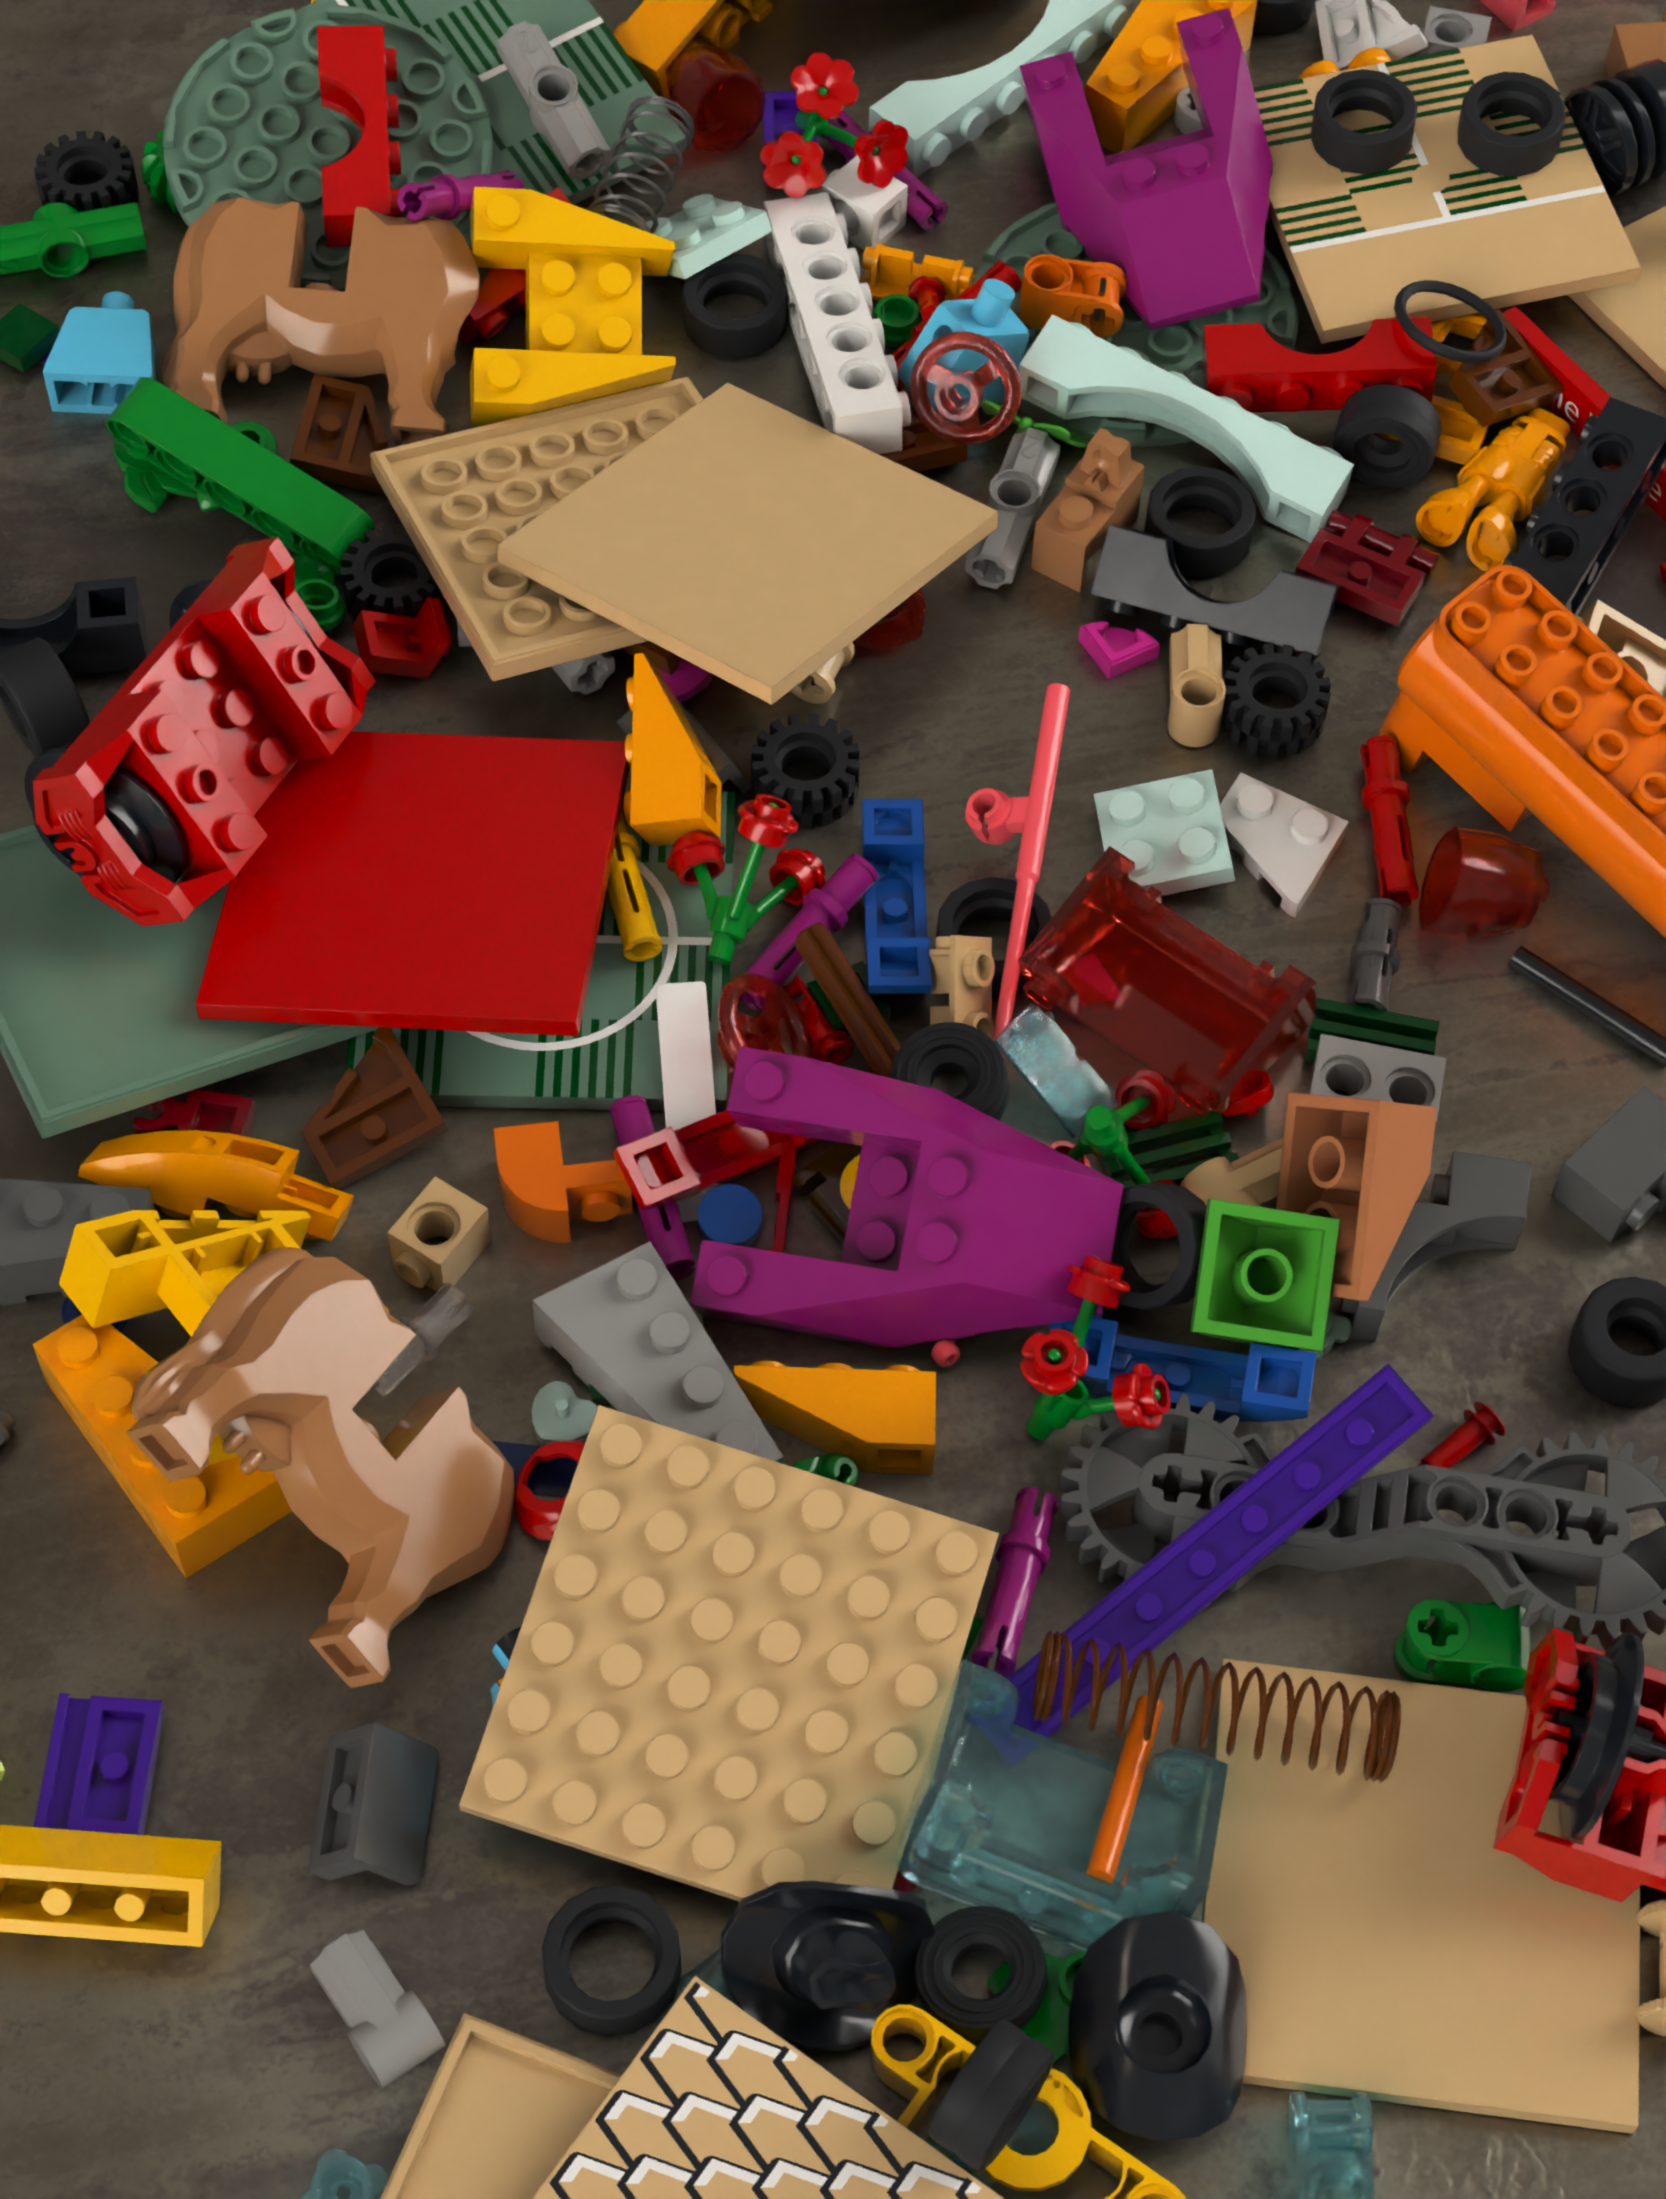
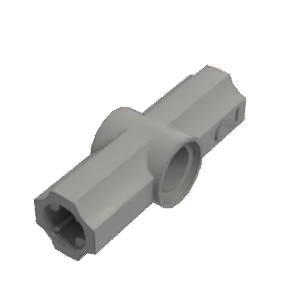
M523 21L510 26L507 32L497 40L496 48L529 106V118L532 126L546 136L568 177H579L583 180L598 174L600 169L611 160V149L578 94L576 75L560 63L539 24L532 25L527 21Z
M1028 427L1025 432L1013 434L1000 471L990 481L986 506L998 511V525L993 532L969 550L964 567L965 572L972 575L978 585L998 589L1001 585L1012 584L1027 542L1034 536L1037 516L1060 455V445L1049 437L1048 432Z

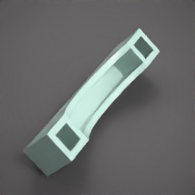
M1050 0L1043 18L1032 33L1006 55L988 65L963 74L933 80L906 81L870 106L868 132L873 130L877 122L884 119L892 122L894 125L905 127L908 132V140L904 148L907 151L908 158L904 167L914 176L919 177L931 167L939 166L952 152L966 142L977 139L986 128L1004 115L1015 112L1021 103L1026 101L1020 65L1071 51L1076 64L1085 62L1094 51L1111 39L1117 38L1132 15V0Z
M1052 314L1019 364L1017 396L1065 420L1092 416L1125 417L1154 423L1189 437L1213 452L1236 473L1251 492L1265 521L1309 543L1313 541L1320 528L1325 529L1331 513L1337 510L1347 493L1354 464L1345 460L1337 451L1308 442L1294 435L1285 425L1276 421H1266L1244 410L1233 399L1225 396H1216L1194 385L1183 374L1175 371L1168 372L1144 360L1136 351L1128 347H1118L1093 335L1087 327L1080 323L1067 322Z

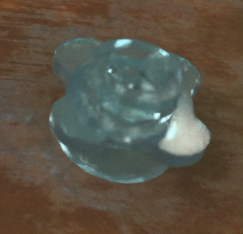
M331 2149L319 2157L317 2162L318 2169L314 2173L311 2182V2190L303 2193L300 2199H339L337 2191L341 2187L350 2188L351 2194L347 2199H375L383 2193L388 2178L385 2170L380 2165L371 2164L365 2166L360 2160L346 2156L343 2150Z

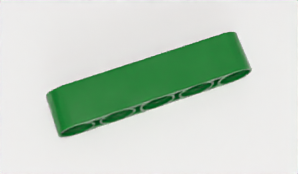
M140 378L106 420L108 431L128 450L270 538L279 537L286 548L296 554L301 553L309 559L313 558L329 568L334 575H341V559L344 552L350 553L349 544L355 539L365 544L364 533L372 529L375 530L374 522L370 516L358 505L152 378Z

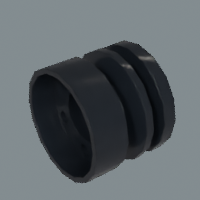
M1654 59L1642 62L1618 72L1614 77L1599 79L1591 85L1574 89L1564 99L1565 105L1608 197H1614L1624 193L1627 189L1639 187L1646 180L1666 176L1665 61Z

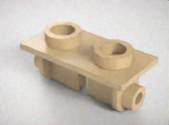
M964 935L935 937V949H929L932 980L930 994H949V1006H930V1025L943 1022L963 1023L981 1030L993 1039L992 979L994 977L995 964L992 956V937Z

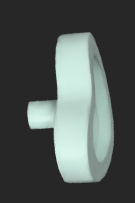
M554 1381L546 1384L538 1391L532 1406V1423L537 1440L541 1445L562 1440H587L598 1406L592 1401L577 1398L572 1387L565 1382Z

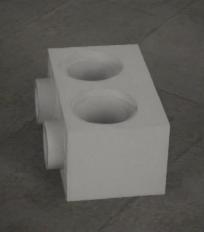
M1321 1034L1312 1067L1308 1094L1437 1107L1436 1126L1447 1058ZM1333 1091H1343L1348 1093L1350 1096L1338 1095Z

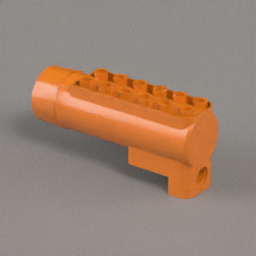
M1512 565L1493 567L1447 603L1437 619L1410 649L1397 672V687L1400 688V691L1380 727L1379 736H1391L1398 741L1400 766L1409 774L1429 758L1433 759L1509 832L1533 813L1666 939V699L1528 572Z

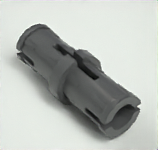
M1373 898L1370 903L1366 902L1364 904L1360 940L1353 946L1350 965L1354 969V977L1348 1004L1388 1011L1390 982L1392 976L1398 972L1401 958L1399 950L1396 948L1403 910L1397 902L1391 899Z

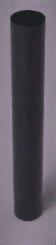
M1520 946L1509 961L1508 967L1666 1067L1665 1036L1525 947Z

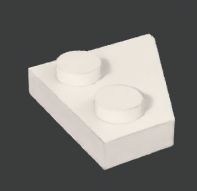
M1318 0L1315 2L1324 60L1334 62L1339 71L1347 70L1352 59L1360 52L1369 48L1384 49L1391 58V61H1395L1428 47L1427 41L1419 27L1414 23L1410 25L1400 16L1398 10L1386 0Z
M1240 772L1220 804L1228 846L1241 855L1243 865L1257 881L1264 877L1282 897L1280 907L1286 914L1296 918L1346 836L1349 821Z

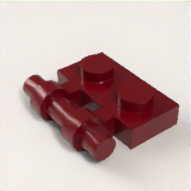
M1334 510L1327 521L1325 530L1320 528L1299 561L1295 573L1340 584L1336 601L1399 627L1422 588L1425 574L1431 575L1434 571L1439 554L1421 547L1420 539L1406 533L1400 538L1374 527V520L1357 513L1353 518Z

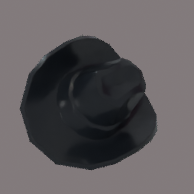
M819 1881L779 1882L742 1898L721 1933L722 1980L739 2008L789 2044L810 2050H847L871 2042L872 2028L876 2019L888 2008L896 2005H909L918 1992L915 1982L916 1957L923 1939L930 1937L934 1933V1926L926 1901L909 1892Z
M1165 1911L1122 1919L1089 1946L1075 1976L1069 2011L1068 2053L1072 2076L1076 2086L1081 2090L1088 2108L1123 2133L1158 2142L1197 2138L1229 2120L1241 2094L1246 2060V1989L1238 1958L1211 1925L1189 1917Z

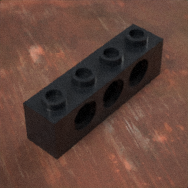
M1612 397L1607 401L1599 417L1591 415L1585 423L1580 435V448L1572 461L1564 460L1560 465L1553 481L1552 496L1545 507L1538 505L1534 509L1526 526V539L1518 552L1510 551L1502 565L1516 566L1528 572L1569 611L1576 615L1579 614L1666 465V418ZM1608 465H1614L1619 467L1614 470L1601 469V467ZM1581 510H1588L1593 512L1592 514L1586 516H1579L1573 514ZM1551 556L1566 557L1565 560L1559 562L1546 560Z

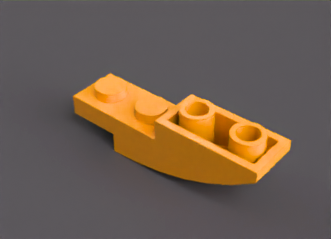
M156 1131L132 1134L104 1141L84 1160L78 1172V1177L95 1182L96 1185L150 1189L153 1202L159 1210L175 1218L188 1219L191 1217L193 1210H209L216 1201L224 1203L226 1208L232 1213L247 1218H257L259 1210H306L311 1216L304 1238L308 1240L325 1239L332 1242L347 1220L354 1198L352 1194L293 1174L299 1157V1150L266 1140L210 1131Z

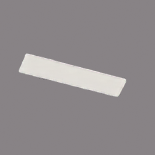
M703 981L656 985L666 1128L671 1126L673 1131L716 1114L706 984ZM710 1190L676 1201L681 1213L682 1222L697 1221L700 1201Z

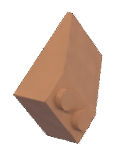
M1288 1093L1276 1209L1340 1219L1330 1296L1360 1301L1369 1300L1430 1174L1437 1107L1382 1100Z

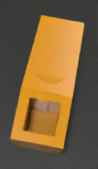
M643 653L634 654V677L628 678L626 686L628 704L633 712L632 733L627 734L625 739L626 759L631 768V790L625 792L623 800L626 821L651 847L674 844L679 837L695 831H703L708 836L721 839L722 782L664 676Z
M758 1361L750 1366L734 1365V1377L760 1419L827 1453H844L850 1456L856 1462L858 1469L864 1472L933 1473L936 1435V1372L920 1371L908 1365H893L884 1370L853 1369L842 1363H826L817 1368L786 1367L784 1364L776 1361Z

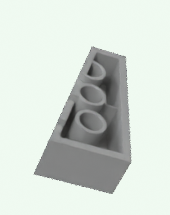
M650 1241L532 1300L534 1334L550 1350L554 1348L573 1366V1372L588 1387L589 1384L592 1385L617 1411L783 1464L784 1457Z

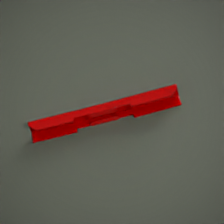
M794 1149L786 1151L784 1155L780 1156L775 1191V1202H779L776 1215L773 1249H768L769 1251L784 1253L793 1187L792 1180L796 1163V1150Z

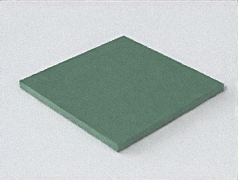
M35 824L0 834V1052L42 1139L377 1030L378 1027L199 1019L195 1003L229 882L197 906L184 922L142 927L91 895L82 884L81 876L65 866L49 850L40 837Z

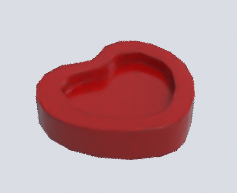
M1249 1070L1235 1075L1227 1085L1215 1090L1210 1095L1209 1102L1213 1111L1219 1110L1221 1116L1245 1113L1246 1117H1253L1258 1114L1257 1108L1264 1106L1272 1100L1275 1089L1267 1072Z

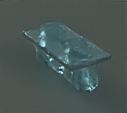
M1030 1003L993 1041L1068 1134L1074 1138L1083 1130L1086 1114L1090 1108L1096 1105H1104L1113 1110L1118 1105L1117 1101L1112 1097L1115 1089L1111 1084H1105L1086 1059L1080 1061L1075 1056L1074 1052L1077 1048L1055 1023L1053 1013L1051 1011L1043 1013L1038 1005L1034 1006L1033 1003Z

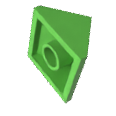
M1208 1199L1190 1332L1238 1344L1250 1345V1343H1257L1288 1349L1322 1352L1340 1219Z

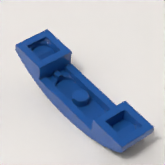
M862 799V857L879 874V878L863 895L868 994L931 993L930 940L927 936L924 875L923 799Z
M1093 1318L1082 1346L1088 1353L1089 1364L1085 1375L1079 1378L1091 1396L1099 1398L1112 1395L1115 1377L1121 1373L1132 1372L1135 1364L1144 1363L1150 1367L1151 1375L1161 1374L1165 1378L1170 1391V1408L1172 1409L1176 1408L1177 1402L1183 1393L1188 1394L1190 1412L1199 1414L1209 1401L1214 1402L1215 1412L1213 1420L1225 1421L1233 1415L1239 1417L1238 1422L1287 1421L1308 1417L1317 1353L1250 1343L1249 1355L1118 1335V1321ZM1075 1321L1050 1324L1049 1331L1052 1329H1063L1072 1332Z

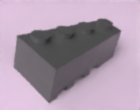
M0 1178L1 1306L27 1303V1297L30 1295L61 1291L63 1296L67 1297L68 1295L59 1285L75 1225L132 1210H156L150 1189Z

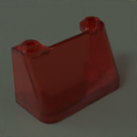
M1109 846L1018 959L1021 975L1026 981L1023 990L1032 1001L1049 1011H1052L1055 1007L1059 1008L1146 1068L1160 1073L1165 1081L1177 1088V1096L1192 1110L1202 1115H1207L1210 1110L1224 1113L1299 1040L1313 1022L1316 1015V981L1292 965H1289L1281 977L1277 978L1274 977V966L1269 962L1263 960L1256 967L1162 905L1161 891L1153 886H1150L1145 891L1139 884L1132 881L1129 875L1135 869V862Z

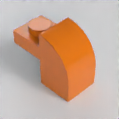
M558 1121L493 1128L502 1203L510 1219L525 1233L548 1242L571 1243L569 1220L586 1219L593 1222H602L613 1219L617 1215L633 1213L632 1191L616 1160L563 1165Z

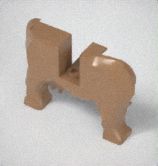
M241 197L215 202L200 218L188 227L179 246L173 277L174 316L177 335L165 356L158 377L159 383L226 423L227 414L223 405L221 384L227 372L236 374V379L241 383L246 382L249 376H258V381L261 384H268L272 374L284 372L291 365L327 377L355 378L381 373L386 375L389 383L388 404L392 414L390 428L395 444L405 445L450 434L445 419L436 411V403L444 382V374L456 362L454 354L459 330L478 299L480 276L475 258L463 234L451 221L429 217L414 221L408 217L396 218L383 215L366 207H355L345 291H339L334 286L323 283H311L306 288H300L308 224L300 202H287L276 205Z
M277 1247L258 1256L227 1284L184 1347L159 1362L141 1376L134 1390L131 1413L138 1421L127 1431V1434L169 1482L199 1475L209 1463L210 1449L217 1433L223 1439V1451L225 1453L234 1452L242 1459L240 1463L242 1473L251 1474L256 1469L273 1471L291 1510L318 1538L339 1551L349 1563L348 1573L341 1591L329 1605L328 1622L317 1628L308 1640L350 1688L383 1682L391 1670L387 1648L391 1630L416 1611L424 1599L488 1568L503 1549L511 1524L515 1498L514 1470L498 1447L474 1424L469 1414L467 1396L459 1386L420 1397L382 1443H380V1436L376 1429L368 1421L357 1416L352 1409L416 1336L415 1333L389 1314L369 1279L337 1258L313 1257L306 1250L299 1248Z

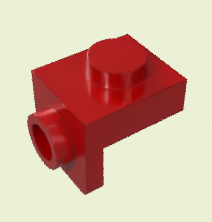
M427 597L416 618L361 610L353 623L359 656L371 672L428 679L440 658L446 656L449 652L452 642L451 625L445 621L441 600L438 598Z

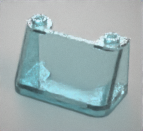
M963 1659L953 1681L901 1831L895 1862L903 1876L920 1887L971 1907L990 1906L1008 1911L1025 1922L1032 1931L1082 1951H1087L1092 1943L1127 1917L1171 1911L1191 1918L1209 1888L1228 1764L1184 1748H1171L1156 1753L1147 1765L1114 1883L1111 1884L1086 1874V1870L1118 1765L1012 1724L1015 1720L1019 1704V1696L1015 1686L1009 1679L999 1673Z

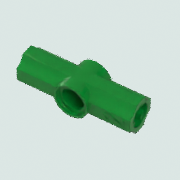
M137 202L84 212H77L72 206L64 203H50L36 210L31 217V221L0 226V275L42 268L50 276L68 278L83 271L89 263V259L147 249Z

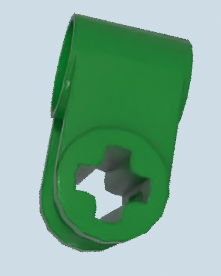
M1440 1599L1424 1600L1415 1605L1406 1620L1405 1630L1395 1642L1393 1652L1395 1664L1403 1676L1416 1683L1477 1687L1492 1692H1508L1524 1688L1529 1655L1532 1652L1530 1626L1524 1628L1521 1625L1526 1608L1515 1605L1501 1610L1496 1602L1484 1604L1444 1601ZM1435 1616L1432 1624H1427L1429 1617ZM1430 1660H1435L1433 1666L1431 1668H1427Z

